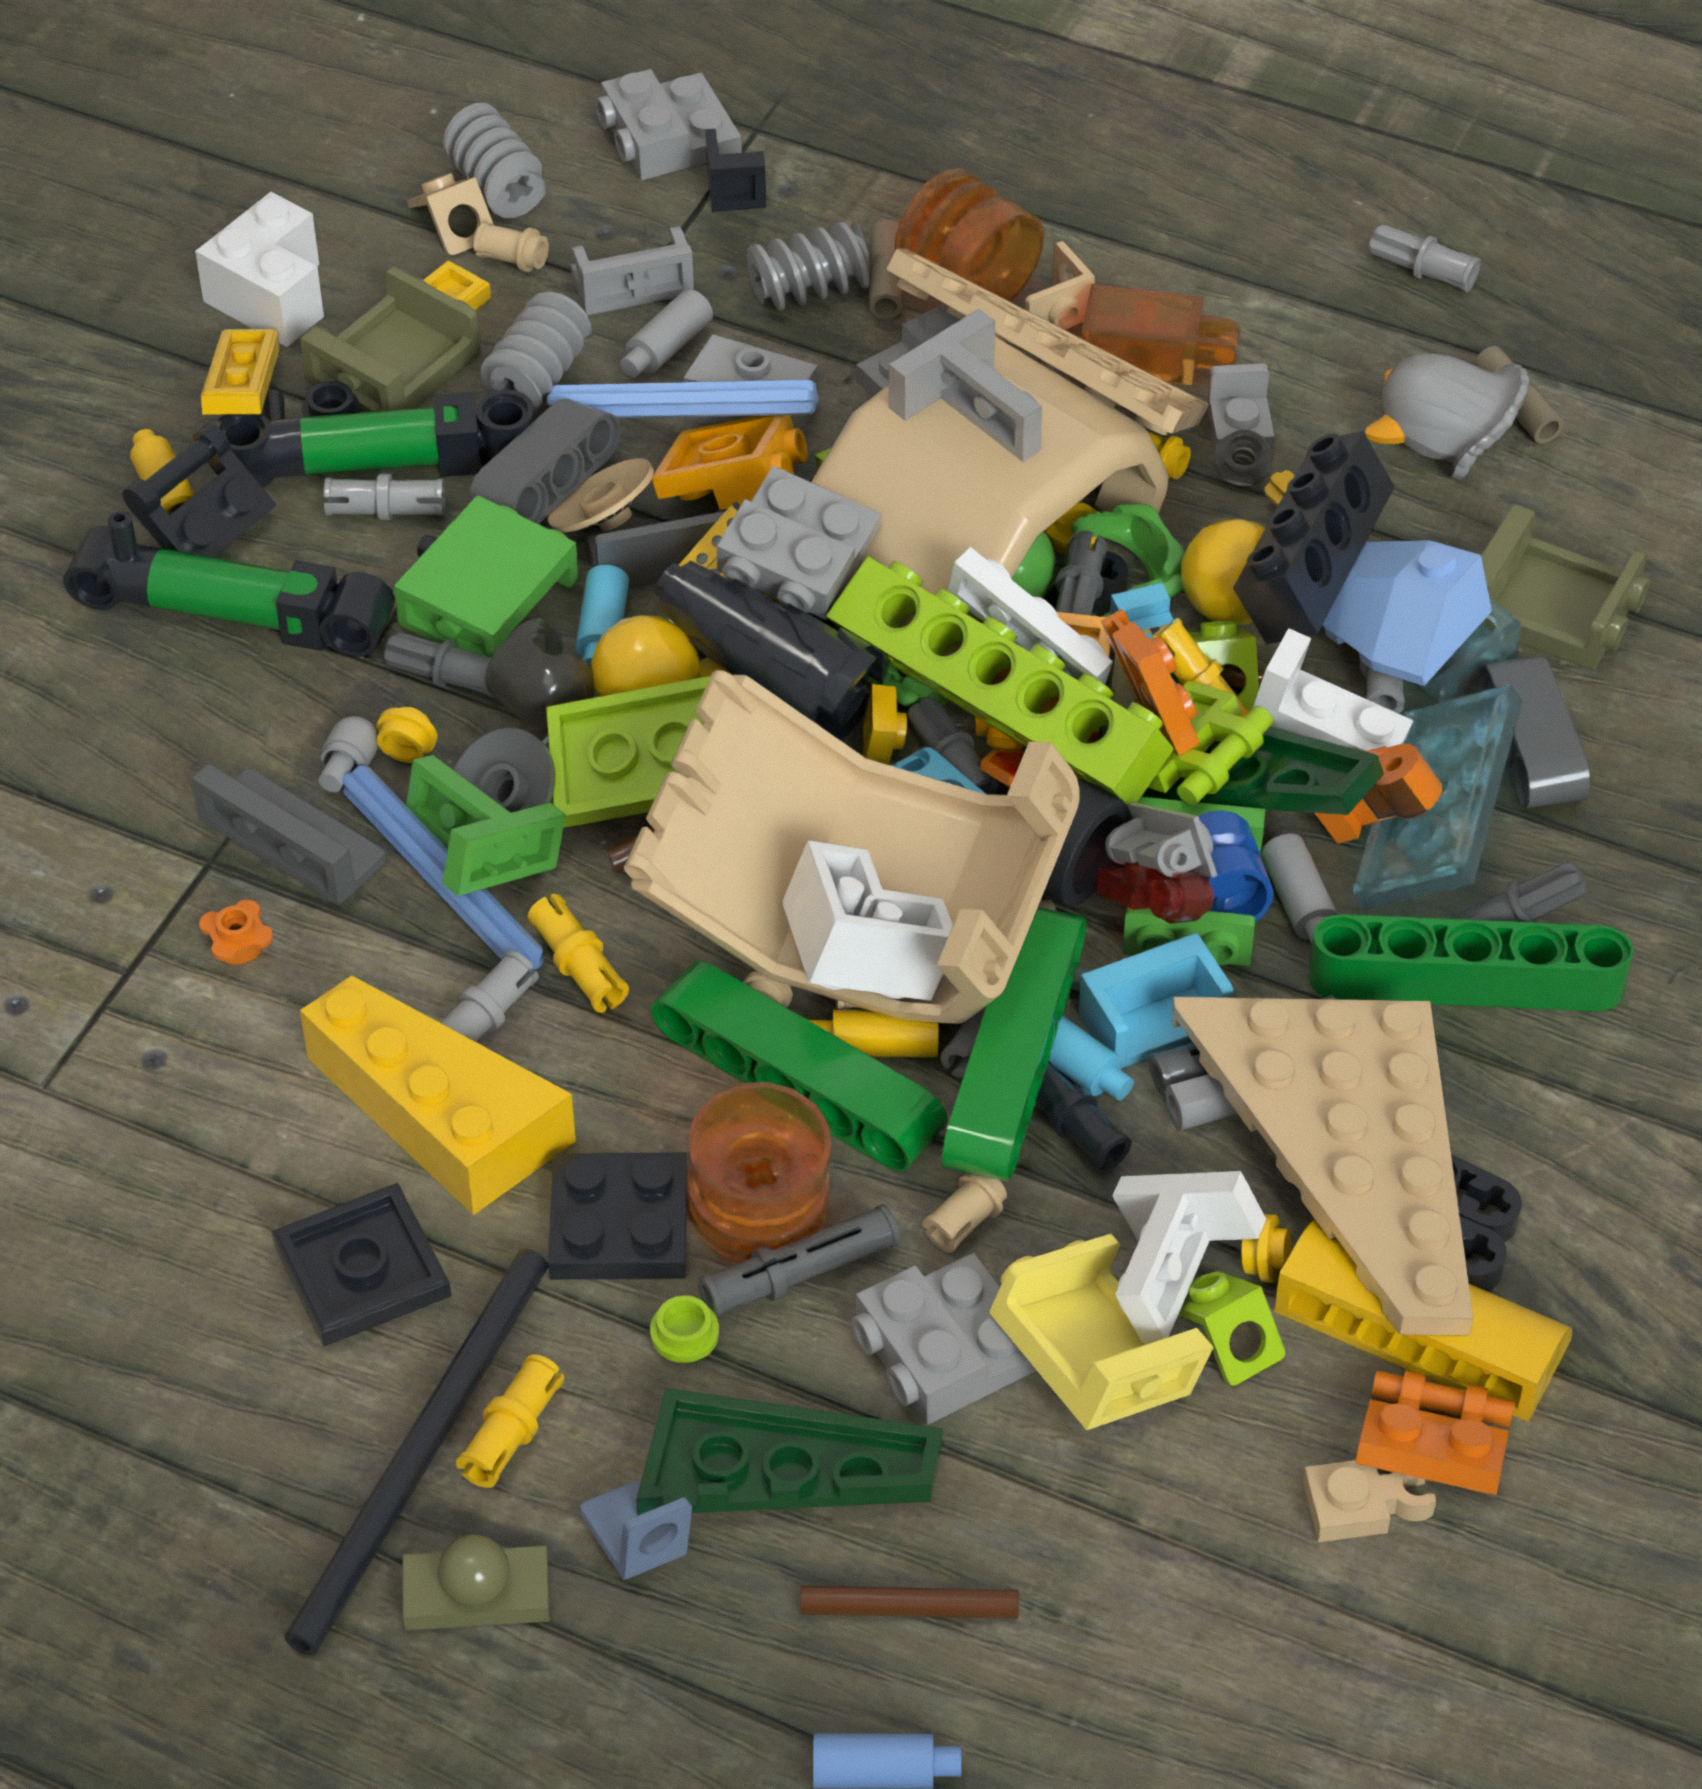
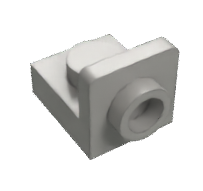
M1266 364L1213 366L1210 369L1207 400L1209 406L1207 412L1215 456L1273 453L1275 436L1267 400L1269 373Z

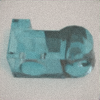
M1491 599L1492 612L1486 618L1495 624L1496 629L1494 632L1485 627L1484 620L1425 686L1413 683L1442 706L1451 705L1466 693L1470 686L1478 680L1479 669L1483 663L1518 659L1520 621Z

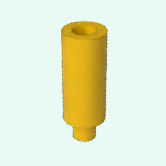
M150 429L140 430L133 436L134 446L130 453V459L141 480H147L176 456L169 441L162 436H156ZM187 478L160 499L161 506L169 515L195 495Z
M833 1009V1020H809L870 1057L938 1058V1022L901 1020L871 1010Z

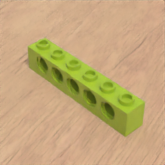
M867 556L826 615L837 629L840 626L869 642L889 656V664L1026 748L1029 742H1051L1071 767L1077 779L1087 780L1119 797L1127 805L1131 802L1139 801L1174 750L1159 731L1163 725L1160 718L1138 703L1132 702L1128 709L1111 700L1114 693L1106 685L1086 673H1083L1078 680L1062 671L1066 665L1045 648L1034 644L1029 652L1014 643L1017 635L996 619L986 616L984 621L980 623L967 615L970 608L947 590L939 588L935 595L920 587L924 581L903 564L893 560L891 565L886 567ZM916 612L913 620L908 625L898 628L904 617ZM963 640L961 647L954 654L945 656L950 645L956 641ZM1011 668L1009 675L1004 681L992 685L994 677L1000 671ZM1059 697L1057 705L1051 711L1039 714L1042 705L1047 700ZM1101 726H1109L1107 733L1101 740L1087 744L1089 736L1094 730Z

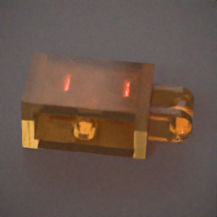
M1091 284L1082 327V339L1166 382L1192 385L1195 367L1211 369L1213 366L1233 365L1235 363L1240 328L1231 319L1202 315L1204 297Z

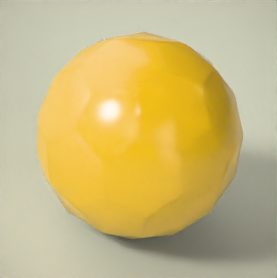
M1224 519L1203 528L1189 543L1181 561V581L1187 598L1200 614L1211 621H1236L1237 625H1248L1253 622L1233 587L1247 563L1248 556L1255 549L1266 528L1253 521Z
M637 615L620 620L603 634L596 645L591 661L593 686L598 696L602 697L699 678L698 653L696 648L689 642L690 636L678 625L661 616Z

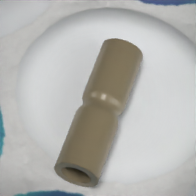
M890 219L880 220L871 228L869 310L875 317L880 319L895 318L901 313L903 308V290L896 286L900 277L886 269L895 250L904 249V230L900 223Z
M1491 346L1483 350L1476 357L1473 365L1493 373L1513 362L1500 347ZM1529 385L1527 394L1524 397V403L1521 409L1518 410L1516 419L1536 443L1545 444L1560 434L1564 427V420L1535 387Z

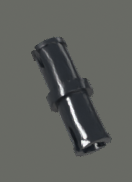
M1048 1061L1035 1104L1048 1116L1049 1127L1059 1137H1070L1102 1171L1114 1168L1129 1153L1131 1139L1121 1133L1097 1109V1100L1087 1089H1076Z

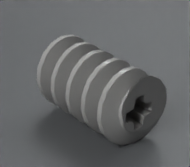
M485 102L474 103L463 108L452 118L443 138L444 153L466 179L476 177L484 201L491 211L502 218H516L536 207L546 193V183L542 178V164L535 154H532L528 146L521 141L517 133L511 129L507 121L500 116L496 108Z
M839 221L831 226L830 234L824 228H813L810 232L809 240L802 233H794L789 237L788 245L782 239H771L766 251L759 244H752L747 248V266L755 297L762 306L764 299L770 298L779 312L785 310V294L789 292L792 293L798 305L803 306L806 305L807 288L811 286L818 298L825 300L828 296V282L830 281L835 283L842 295L848 294L849 276L854 275L862 289L869 288L870 285L869 254L862 231L855 221H852L851 228L845 222Z
M555 292L538 293L530 298L524 310L518 314L513 325L506 330L503 338L497 342L492 353L486 357L481 366V380L488 394L499 390L521 392L531 399L534 406V414H536L543 403L542 401L547 399V395L552 391L553 386L557 385L561 380L563 372L570 368L574 357H577L582 351L584 340L592 335L591 323L585 311L569 297Z

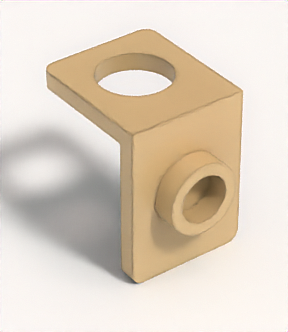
M448 173L422 183L421 186L424 193L406 200L409 208L428 206L445 253L449 256L474 247L475 234L481 223L488 222L493 224L476 177L455 181L452 173ZM457 205L470 207L477 216L476 230L466 238L455 235L449 227V214Z
M1064 241L1057 242L1053 248L1052 283L1054 286L1029 295L1025 300V310L1067 330L1093 318L1095 276ZM1066 265L1074 275V278L1070 280L1067 277Z

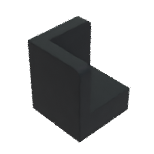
M716 128L705 129L706 171L712 212L766 208V177L763 151L719 154Z

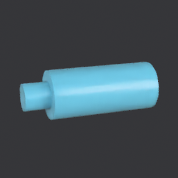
M613 565L595 566L588 571L586 576L575 648L577 654L583 659V668L591 674V661L597 643L603 634L620 620L624 619L629 577L622 569Z
M1062 1016L1049 1058L1051 1065L1081 1088L1087 1089L1093 1096H1098L1105 1091L1116 1100H1123L1131 1091L1134 1080L1121 1071L1122 1058L1069 1019Z

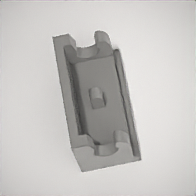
M681 227L668 228L669 237L673 245L589 261L582 245L570 247L575 264H570L571 277L585 313L592 315L673 299L685 289L694 290L692 250L690 245L687 244Z

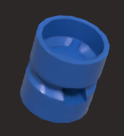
M1213 811L1199 815V820L1205 825L1213 841L1211 857L1217 876L1210 878L1190 872L1180 875L1185 882L1184 889L1191 909L1251 915L1255 917V922L1266 914L1272 904L1273 888L1247 820L1236 813L1227 811Z

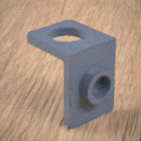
M634 1481L583 1502L580 1506V1515L622 1579L626 1580L687 1555L692 1506L687 1498H680L637 1516L636 1498L641 1481Z

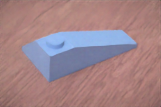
M1430 540L1366 542L1322 625L1325 627L1326 636L1338 645L1343 642L1349 644L1359 652L1360 661L1372 670L1425 686L1492 612L1481 555Z

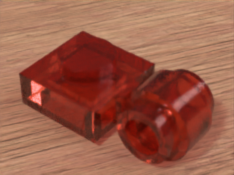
M1137 861L1133 864L1125 862V867L1099 869L1098 895L1132 910L1150 908L1154 916L1162 918L1169 924L1195 922L1203 914L1209 912L1212 907L1213 890L1209 880L1193 870L1174 872L1172 877L1163 875L1157 869L1141 866Z

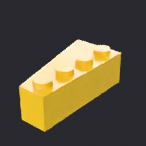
M352 975L300 1010L308 1060L473 1216L552 1160L553 1154L563 1152L576 1142L571 1093Z

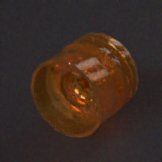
M961 168L941 172L920 189L912 198L901 217L895 236V250L908 249L1010 302L1025 288L1037 268L1044 244V229L1037 216L1013 200L1002 195L999 196L996 189L981 182L978 177Z
M770 1082L742 1083L715 1094L696 1113L688 1134L689 1171L687 1196L689 1219L701 1240L722 1256L743 1262L751 1258V1252L754 1249L766 1245L773 1250L813 1234L822 1228L828 1211V1178L831 1169L832 1148L829 1125L817 1105L795 1089Z

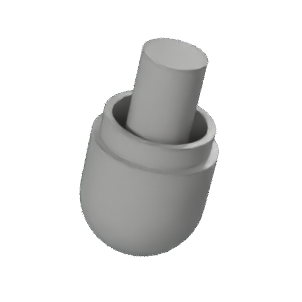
M351 716L340 720L333 727L322 746L321 762L325 768L318 781L324 789L330 792H339L344 785L342 783L343 776L347 772H353L359 765L369 766L378 749V733L371 722L362 717Z

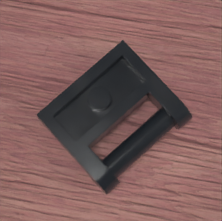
M208 423L193 434V443L147 480L138 479L124 489L122 494L125 504L163 549L213 558L277 504L232 452L230 442L225 433L216 425ZM207 462L218 476L169 515L161 506L160 499Z

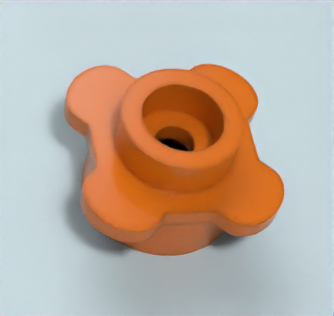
M241 900L236 905L222 909L219 913L211 911L201 917L199 921L200 931L210 936L212 940L211 951L214 958L229 964H243L255 959L264 948L271 944L273 940L272 929L262 924L259 918L261 910L257 902Z

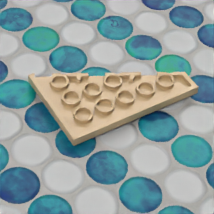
M896 249L886 269L900 277L896 286L923 300H927L929 295L947 304L949 306L947 312L960 320L977 309L982 310L995 320V337L1018 351L1030 352L1041 359L1040 364L1067 380L1073 377L1086 385L1084 388L1086 392L1113 408L1115 405L1123 406L1137 414L1134 419L1136 422L1159 434L1166 436L1168 432L1173 434L1199 425L1209 406L1205 401L908 249Z
M1174 997L1171 1013L1172 1025L1175 1028L1181 1026L1200 1051L1199 1062L1211 1077L1217 1079L1222 1084L1224 1096L1251 1132L1258 1130L1277 1156L1276 1167L1288 1182L1294 1184L1299 1189L1301 1201L1329 1239L1336 1237L1357 1265L1355 1275L1367 1291L1375 1294L1380 1299L1383 1313L1397 1332L1406 1335H1469L1473 1322V1313L1430 1001Z

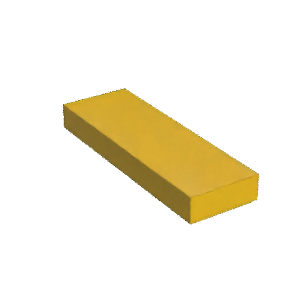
M224 329L221 332L201 393L202 415L261 414L280 350L278 330Z

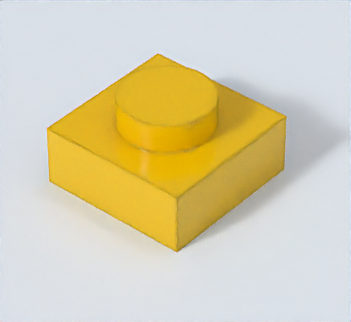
M872 684L862 722V756L866 759L889 765L893 749L902 750L904 747L907 715L906 713L897 712L896 687Z

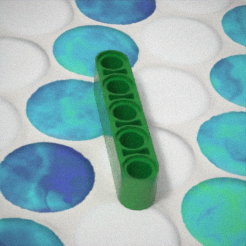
M1037 908L1005 989L1000 996L986 1006L947 1127L942 1152V1167L1008 1182L1012 1179L1080 961L1086 932L1085 917Z
M1339 914L1322 919L1315 927L1308 978L1310 985L1318 994L1324 997L1333 995L1336 1000L1430 1001L1431 1004L1605 1011L1617 1006L1623 999L1634 949L1631 940L1623 932L1603 925Z
M694 961L651 1005L650 1013L654 1023L674 1043L890 1170L898 1172L907 1170L947 1125L948 1116L945 1108L927 1089L705 961Z

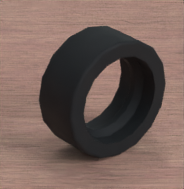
M1085 779L1077 780L1080 796L1078 809L1043 893L1067 907L1076 906L1084 902L1106 878L1114 864L1106 851V838L1115 828L1129 822L1128 805L1122 799Z

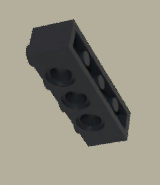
M1364 431L1342 436L1328 434L1320 437L1308 447L1303 462L1294 478L1289 482L1287 491L1276 511L1269 518L1266 529L1255 549L1248 556L1247 563L1233 587L1266 645L1281 642L1288 628L1305 636L1318 634L1395 487Z

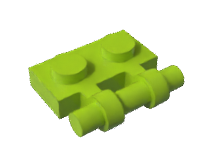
M1188 680L1183 687L1198 712V716L1190 721L1200 744L1180 756L1173 750L1148 788L1166 793L1180 777L1186 778L1177 788V793L1184 802L1195 806L1207 793L1215 794L1229 779L1228 771L1241 757L1248 758L1254 754L1263 744V734L1273 724L1274 720L1272 715L1261 706H1255L1244 718L1240 717L1239 715L1242 712L1235 694ZM1215 741L1220 742L1210 754L1205 753Z

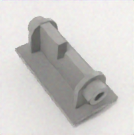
M1131 802L1128 804L1133 820L1115 828L1106 838L1105 847L1107 854L1115 863L1128 865L1138 861L1139 865L1157 869L1163 875L1177 877L1186 872L1210 878L1217 876L1211 857L1213 852L1212 838L1205 825L1196 815Z

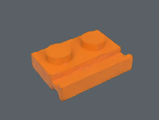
M1123 609L1101 620L1137 703L1162 720L1163 725L1159 731L1174 748L1175 753L1180 756L1199 745V739L1190 721L1198 716V712L1184 687L1180 683L1174 685L1170 673L1176 671L1178 667L1165 642L1159 636L1150 640L1134 621L1130 623Z

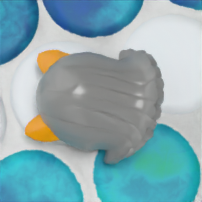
M1417 354L1402 359L1394 369L1387 370L1384 374L1385 386L1382 392L1384 416L1367 426L1365 434L1368 440L1376 443H1404L1406 447L1423 456L1451 462L1454 466L1452 477L1461 480L1469 472L1477 456L1481 455L1485 449H1489L1512 426L1514 419L1518 415V410L1521 409L1524 403V397L1529 388V376L1525 368L1514 363L1505 365L1500 370L1492 373L1445 354Z

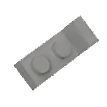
M977 309L889 364V409L904 421L937 400L942 399L1022 462L1041 449L1042 406L1038 404L1030 393L1021 391L1000 375L993 367L995 320L982 310Z

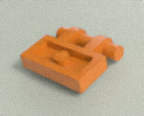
M1376 1370L1371 1398L1394 1402V1404L1369 1400L1355 1464L1496 1495L1509 1430L1488 1426L1484 1423L1510 1428L1515 1401L1487 1395L1489 1388L1468 1384L1467 1390L1427 1382L1425 1381L1426 1374L1405 1370L1404 1376ZM1419 1408L1461 1418L1457 1419L1419 1410Z

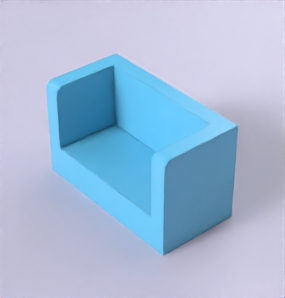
M1194 933L1082 974L1078 1016L1092 1037L1122 1058L1121 1068L1148 1059L1150 1054L1160 1053L1192 1042L1181 1026L1175 1028L1172 1025L1171 1013L1174 997L1233 998V987L1199 934Z

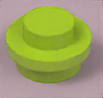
M687 1295L676 1296L664 1302L653 1316L650 1324V1338L654 1349L662 1357L678 1363L695 1362L710 1354L717 1345L719 1323L715 1313L702 1300Z

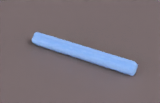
M812 380L555 385L550 394L547 395V405L550 407L560 399H570L611 413L617 418L810 415L815 412L816 405L819 403V394L817 393L816 383Z

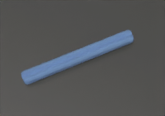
M359 765L353 772H347L343 776L342 782L344 784L343 792L346 797L502 960V957L508 951L518 952L532 963L534 967L531 970L539 969L544 961L541 956L543 952L542 946L486 888L457 896L442 884L448 848L370 767L365 765Z

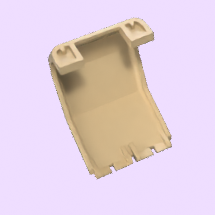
M995 337L993 366L995 370L1021 391L1030 393L1038 404L1042 406L1041 449L1039 452L1022 462L942 399L937 400L907 420H903L889 409V385H887L851 414L811 482L882 514L881 527L849 582L867 556L886 567H889L893 560L903 564L924 581L920 586L921 588L935 595L939 588L948 590L954 562L970 547L985 559L997 561L1007 570L1012 578L1036 537L1102 482L1103 484L1095 506L1100 510L1111 513L1117 505L1141 503L1152 506L1159 514L1167 492L1168 472L1147 430L1141 424ZM970 611L967 613V615L982 623V621L978 619ZM916 612L904 617L898 628L908 625L913 620ZM963 640L956 641L950 645L945 656L954 654L961 647Z
M720 670L714 671L696 708L697 715L704 723L702 725L697 718H693L690 721L671 763L676 772H668L646 817V820L655 831L652 833L647 826L641 828L624 865L625 872L632 878V888L768 979L896 1019L952 1024L963 1023L1000 996L1006 987L1080 800L1077 778L1051 742H1029L1008 794L986 795L866 759L747 675H731ZM807 840L866 849L869 851L883 890L944 900L953 926L937 963L943 975L931 1001L907 997L893 999L879 993L845 988L831 990L808 982L782 904Z

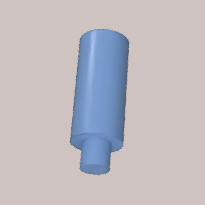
M814 1733L813 1789H933V1776L961 1777V1746H933V1734Z

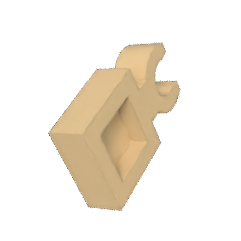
M1356 1460L1308 1466L1304 1469L1302 1482L1318 1542L1388 1533L1391 1519L1390 1514H1396L1398 1517L1408 1521H1423L1434 1515L1436 1505L1435 1494L1417 1496L1405 1490L1409 1486L1425 1484L1426 1479L1395 1472L1379 1475L1377 1468L1355 1464Z

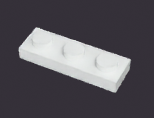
M971 547L954 562L947 591L962 600L970 608L969 611L983 622L986 616H990L1001 622L1017 635L1014 643L1029 652L1034 644L1050 651L1066 665L1062 671L1078 680L1083 673H1086L1104 685L1106 684L1113 661L1106 656L1099 643L1087 635L1078 634L1058 617L1055 609L1047 601L1040 597H1032L1012 581L1009 573L1001 564L992 559H985Z

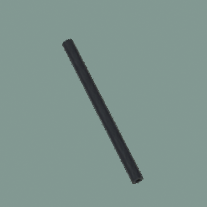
M521 1249L515 1256L284 1636L285 1641L296 1651L314 1656L327 1637L546 1273L548 1263L539 1253L530 1249Z

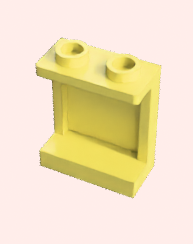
M1112 1234L1088 1241L1076 1240L1062 1249L1036 1257L1024 1256L1016 1260L1003 1273L1000 1289L989 1311L993 1319L1086 1430L1190 1395L1214 1348L1198 1328L1155 1342H1141L1127 1315L1121 1310L1118 1299L1115 1296L1119 1282L1111 1273V1265L1121 1244Z

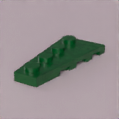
M1269 727L1263 734V744L1254 754L1248 758L1241 757L1228 771L1229 779L1215 794L1207 793L1199 803L1261 808L1265 810L1348 815L1384 775L1378 755ZM1215 741L1205 753L1210 754L1220 742ZM1180 777L1166 793L1147 788L1141 797L1183 801L1177 793V788L1186 778Z
M665 1388L636 1498L637 1516L684 1497L691 1504L692 1513L931 1502L942 1449L943 1428Z

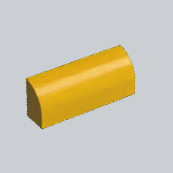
M1313 1220L1307 1226L1279 1273L1275 1313L1404 1369L1426 1374L1427 1379L1441 1385L1467 1390L1468 1384L1489 1388L1487 1395L1515 1401L1513 1416L1527 1422L1530 1421L1571 1341L1572 1327L1469 1284L1473 1322L1469 1335L1399 1334L1383 1313L1380 1299L1375 1294L1367 1291L1355 1275L1357 1265L1336 1237L1329 1239L1316 1220Z

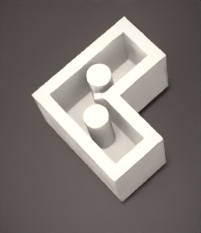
M269 192L195 251L203 302L252 329L278 330L279 344L288 347L324 317L317 267L319 265L313 213L283 197Z
M807 840L782 904L808 982L831 990L845 988L879 993L893 999L907 997L931 1001L943 975L937 963L953 926L944 900L883 890L869 851L866 849Z

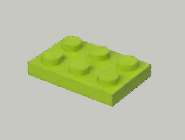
M711 676L546 707L549 748L555 768L553 801L554 806L566 814L563 828L650 811L668 772H676L671 763L690 721L693 718H697L702 725L704 723L697 715L696 708Z

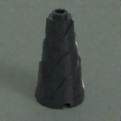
M690 560L682 567L676 563L670 565L656 584L654 593L660 597L658 608L691 637L689 642L729 674L747 675L840 741H843L853 731L865 714L869 693H867L868 686L865 684L868 677H871L881 685L883 684L890 663L887 654L840 626L836 630L790 603L785 607L737 578L731 582L716 572Z

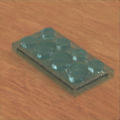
M1511 684L1404 713L1403 716L1414 720L1404 744H1411L1416 747L1442 783V793L1434 806L1418 817L1403 819L1397 816L1372 823L1352 892L1365 910L1474 884L1522 704V699Z

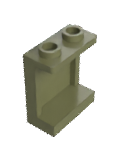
M392 266L384 273L385 297L337 337L314 326L300 338L306 380L314 385L324 381H339L348 385L352 393L359 399L362 412L414 409L481 353L476 311L464 301L456 300L428 285L423 279L413 277Z
M1513 504L1481 556L1492 612L1478 628L1595 670L1607 649L1616 651L1620 646L1627 629L1628 617L1626 615L1629 610L1638 613L1646 599L1651 582L1649 578L1643 577L1647 554L1635 550L1624 570L1533 538L1531 535L1536 511Z

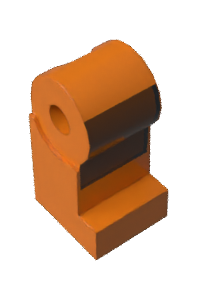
M1399 744L1364 751L1378 755L1384 775L1348 815L1315 813L1337 844L1358 839L1363 825L1397 816L1403 819L1418 817L1431 809L1439 800L1442 793V783L1415 746Z

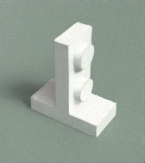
M1288 628L1265 670L1253 708L1255 706L1265 708L1272 715L1274 722L1270 727L1360 751L1404 744L1414 720L1300 670L1311 638Z
M1241 1171L1121 1176L1112 1196L1137 1239L1138 1244L1126 1272L1119 1280L1115 1296L1118 1299L1121 1310L1127 1315L1141 1342H1155L1169 1337L1209 1241L1259 1238L1266 1217Z

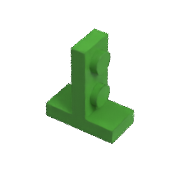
M434 755L413 760L406 806L448 847L442 884L457 896L557 867L566 814L549 802L510 813Z

